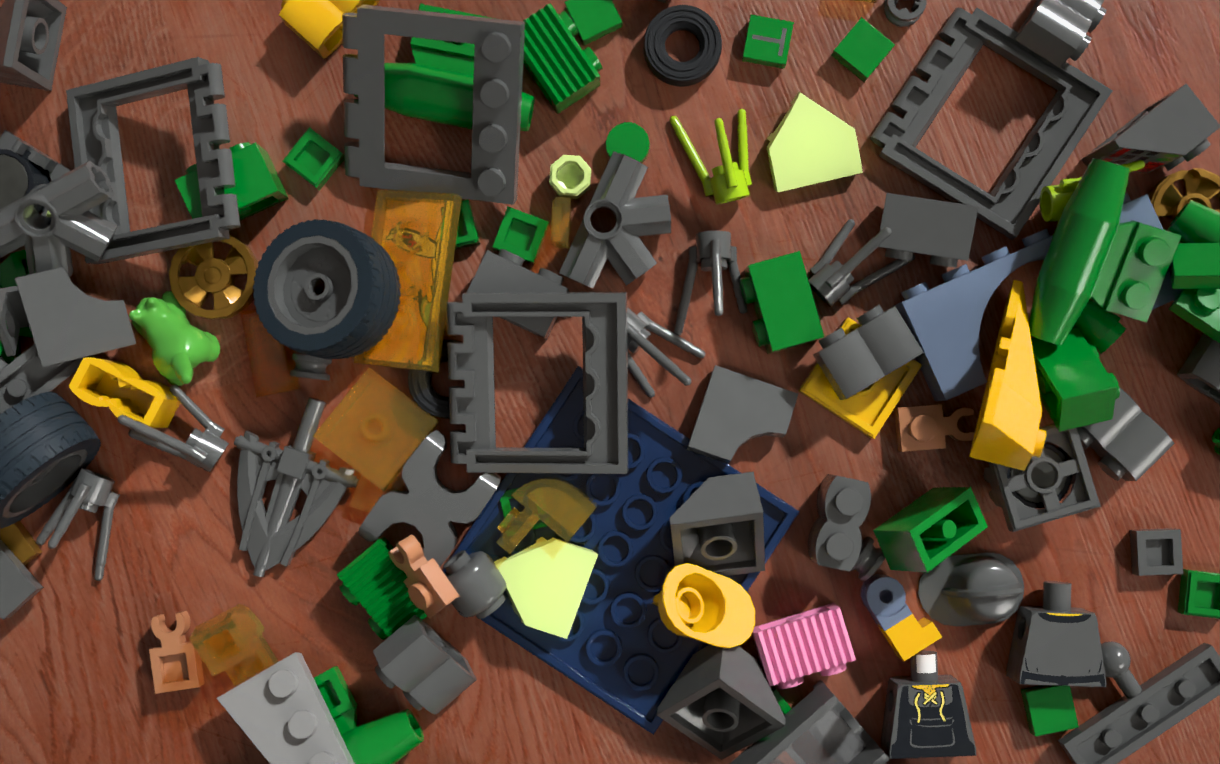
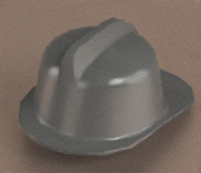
M996 553L949 556L928 573L923 572L918 587V596L922 608L932 619L943 625L950 626L993 624L1006 620L1018 610L1024 595V581L1020 570L1012 560Z

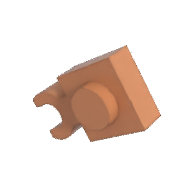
M942 404L894 408L898 452L946 448L945 435H949V437L957 441H970L974 438L975 432L963 433L957 427L960 417L974 415V410L971 408L954 409L946 417H943Z
M412 534L397 543V547L388 552L392 562L400 570L404 571L408 577L403 582L408 587L411 601L417 608L424 610L429 619L460 596L434 558L427 561L420 543Z
M187 610L175 614L177 622L175 630H170L166 626L164 614L152 618V632L161 640V646L149 649L155 694L198 688L205 684L199 640L186 642L185 634L188 632L191 624Z

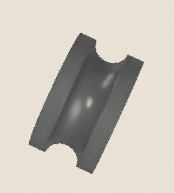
M885 0L884 12L886 18L892 24L899 27L913 25L923 13L927 0H913L915 3L911 8V13L906 8L901 10L896 8L899 0Z
M292 354V360L295 361L296 367L290 370V376L330 380L326 367L332 364V359Z
M869 536L862 540L860 556L852 569L859 573L858 578L863 582L876 572L885 559L881 547H874V540Z

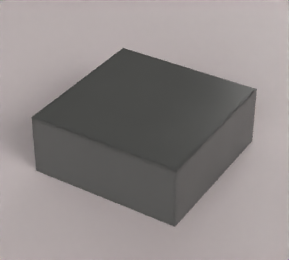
M1181 529L1130 530L1132 574L1138 576L1183 574Z

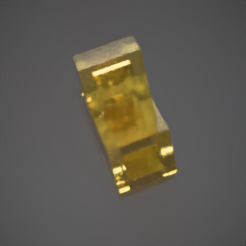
M552 477L530 481L511 495L525 508L520 512L514 507L499 524L497 529L503 535L496 543L511 554L539 519L568 543L597 508V504L568 481Z
M238 604L197 625L189 637L212 676L225 670L235 687L279 662L262 635L265 630L263 624L243 604Z

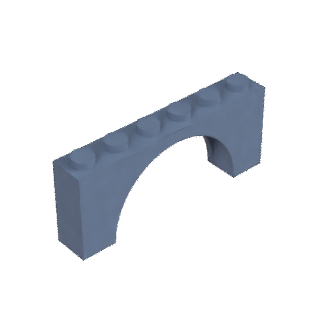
M1128 193L1125 194L1119 223L1133 220L1164 230L1148 194L1132 201ZM1047 228L1022 239L1025 248L1010 254L1006 246L981 257L985 265L970 272L967 264L942 274L944 284L929 290L927 283L924 282L901 292L905 301L894 306H896L924 352L916 357V360L922 365L920 369L935 402L949 400L987 383L979 354V331L984 310L994 291L1008 275L1026 263L1045 259L1053 236H1050ZM1169 268L1153 309L1175 300L1182 290L1172 289Z

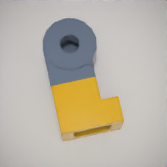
M875 574L863 582L861 587L863 604L897 657L906 661L942 638L932 621L924 617L919 621L916 620L905 603L906 593L898 580L884 574Z

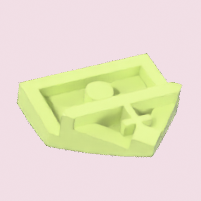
M798 92L790 103L792 106L774 133H770L767 138L770 141L767 151L774 190L782 192L863 173L855 129Z
M540 537L535 540V544L508 558L504 556L496 560L494 563L506 582V592L511 600V606L520 617L521 622L534 629L567 639L598 554L593 550L556 538L546 540Z

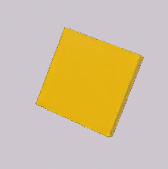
M847 317L839 328L842 327L845 334H848L858 328L860 324ZM913 359L848 399L840 400L819 364L816 363L798 391L869 438L875 439L922 365Z

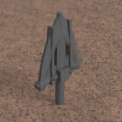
M309 397L293 445L285 446L284 450H281L279 448L280 443L275 441L270 442L269 445L259 442V437L249 431H245L244 436L240 435L235 438L234 445L241 449L237 477V498L243 534L239 550H248L255 567L253 572L255 576L264 577L266 570L278 563L284 566L290 565L295 552L324 525L339 504L347 488H356L359 483L357 476L353 475L356 469L340 467L337 470L330 467L329 460L321 459L319 463L314 461L316 453L311 452L310 448L326 404L322 400ZM269 480H276L266 512L263 503L265 488ZM302 489L308 497L302 513L290 521Z

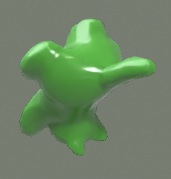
M172 291L163 293L162 299L154 297L143 298L136 309L129 313V318L132 320L136 331L147 340L152 348L154 366L171 385L182 386L183 384H189L194 375L193 369L200 363L214 362L219 357L220 343L217 337L207 331L203 332L189 323L185 308L179 304Z

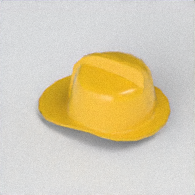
M685 563L675 566L667 574L661 592L653 598V604L658 606L660 618L667 629L676 635L690 637L716 647L732 648L743 644L751 636L755 626V608L744 588L728 577L697 565Z

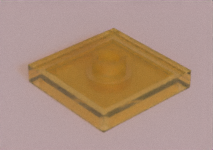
M369 367L313 437L385 492L422 441L438 426L439 420L421 409L417 403Z

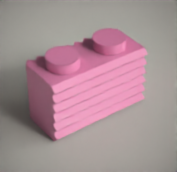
M835 603L755 626L751 634L769 686L777 684L778 689L798 686L804 682L803 676L810 675L811 673L820 671L821 676L841 673L847 669L845 663L856 660L840 607Z

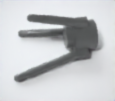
M852 219L846 222L821 260L810 269V272L813 274L808 280L810 287L828 306L831 307L837 301L844 305L853 295L912 262L910 260L897 259L853 285H849L854 280L850 272L891 235L892 231L889 227H885L844 265L837 260L830 265V262L855 226V222Z
M704 231L697 233L696 246L688 248L689 263L674 333L678 336L683 332L698 263H701V270L712 272L715 315L721 316L723 314L722 271L727 270V264L739 312L745 314L748 310L740 286L741 276L737 264V247L731 246V233L726 231Z
M627 308L628 349L634 354L642 348L686 386L690 385L691 378L648 341L651 333L646 329L698 358H704L705 352L653 322L642 311L636 315L630 308ZM628 352V370L649 398L654 397L655 391Z
M172 385L170 392L206 429L202 432L195 428L186 443L125 415L118 417L120 424L131 428L128 432L131 438L185 459L209 473L229 444V442L220 438L225 429L214 423L177 385Z
M81 468L78 476H75L69 491L37 537L36 544L43 545L54 531L48 542V547L50 549L56 548L79 508L96 513L99 506H104L94 579L101 581L106 565L114 508L120 494L111 491L115 480L97 472Z

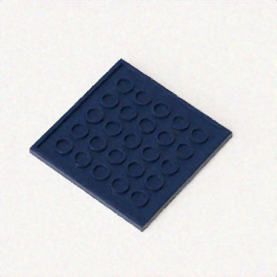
M580 366L576 368L524 448H584L583 368ZM628 399L627 474L507 473L453 556L462 550H465L468 555L483 551L495 562L504 556L508 558L535 544V540L540 537L546 540L556 538L596 552L598 556L567 639L524 625L520 617L514 612L506 590L504 592L506 600L492 614L481 620L654 735L663 721L662 718L657 716L658 706L692 655L710 645L671 632L662 622L658 606L653 604V598L661 592L667 574L675 567L669 518L708 478L739 474L741 472L727 463L686 450L689 438ZM534 484L527 490L524 496L509 499L514 520L506 524L500 502L504 493L507 490ZM757 484L763 509L766 564L800 511ZM536 488H543L548 508L547 513H539L535 493H532ZM550 517L551 521L550 526L533 529L528 523L529 521ZM517 524L523 525L529 530L510 536L507 531L510 526ZM760 572L725 577L740 584L747 592Z

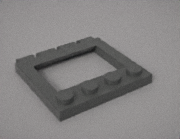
M364 4L357 8V13H343V48L358 50V54L343 55V92L358 95V99L344 100V136L359 139V142H346L344 144L345 175L359 177V186L514 205L518 194L525 22ZM384 34L475 44L471 173L385 162Z
M955 8L939 32L940 38L952 46L950 47L939 40L933 41L915 69L916 73L928 82L926 83L918 77L910 76L891 105L904 118L902 119L891 112H886L870 136V140L883 148L879 157L952 203L979 206L977 218L1013 240L1018 236L1039 204L1042 188L1052 184L1113 90L1067 62L1060 68L1016 41L1015 37L1018 32L981 9L976 8L973 14L962 8ZM983 45L1058 90L990 194L915 148Z
M195 57L66 90L75 168L88 161L101 167L110 179V185L114 192L112 198L88 211L118 226L99 262L85 256V263L99 265L230 239L229 229L239 228L240 219L237 195L225 194L224 189L233 188L236 185L231 149H219V145L230 142L226 105L214 104L215 100L225 98L221 64L209 63L208 60ZM188 89L203 217L130 232L116 106Z
M627 292L462 294V302H446L447 334L463 335V342L447 343L448 379L464 380L465 386L449 387L450 423L466 424V430L450 431L451 463L467 464V473H628ZM493 317H582L584 448L496 447Z

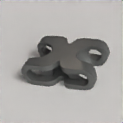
M436 430L427 435L403 466L402 479L409 491L395 489L382 495L361 524L358 535L369 542H373L382 536L387 528L394 523L405 522L411 524L422 534L424 557L427 561L434 558L439 567H441L455 548L458 540V533L452 522L466 524L474 521L500 485L501 477L496 473H482L477 481L468 489L455 491L445 487L438 478L437 464L447 448V440L443 434Z

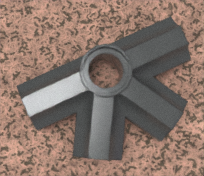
M615 151L612 152L559 274L594 289L606 260H608L627 286L657 264L639 237L670 234L671 214L668 195L635 198L648 169L647 166L629 156ZM598 209H608L614 214L616 224L613 230L601 233L592 227L590 218L593 212Z
M88 161L48 184L35 186L26 196L0 209V258L25 245L29 274L64 267L69 278L73 274L70 248L99 262L118 227L88 211L112 198L114 195L110 179L101 167ZM34 204L44 206L50 212L51 217L40 215L36 211Z

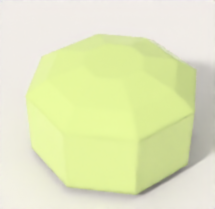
M562 155L550 166V186L560 198L578 199L590 189L591 168L581 156Z

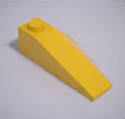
M1013 280L1001 320L969 457L1025 471L1032 456L1040 458L1047 431L1039 429L1042 408L1023 282Z

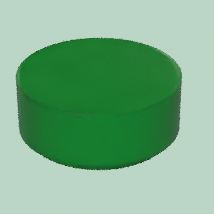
M625 122L618 124L612 128L607 136L606 150L609 158L612 152L615 151L643 163L649 154V137L646 131L635 123Z

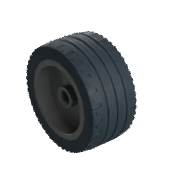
M307 220L306 222L292 225L289 229H285L282 234L280 233L276 239L271 241L270 246H267L255 271L253 297L255 299L254 305L257 308L256 312L263 323L262 325L275 340L296 352L313 357L345 359L355 357L356 355L363 354L364 351L370 350L372 346L377 345V342L381 341L382 337L388 333V329L391 328L392 322L396 318V312L398 313L401 285L393 260L386 250L373 238L339 222Z
M55 392L34 395L13 405L0 414V528L10 526L22 520L56 497L73 482L81 468H87L99 451L101 441L92 427L67 401Z

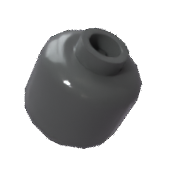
M462 550L444 564L443 568L446 570V577L460 595L451 604L461 616L466 618L476 616L478 620L483 619L497 610L506 600L504 595L506 582L493 560L485 552L478 551L468 555L465 550Z

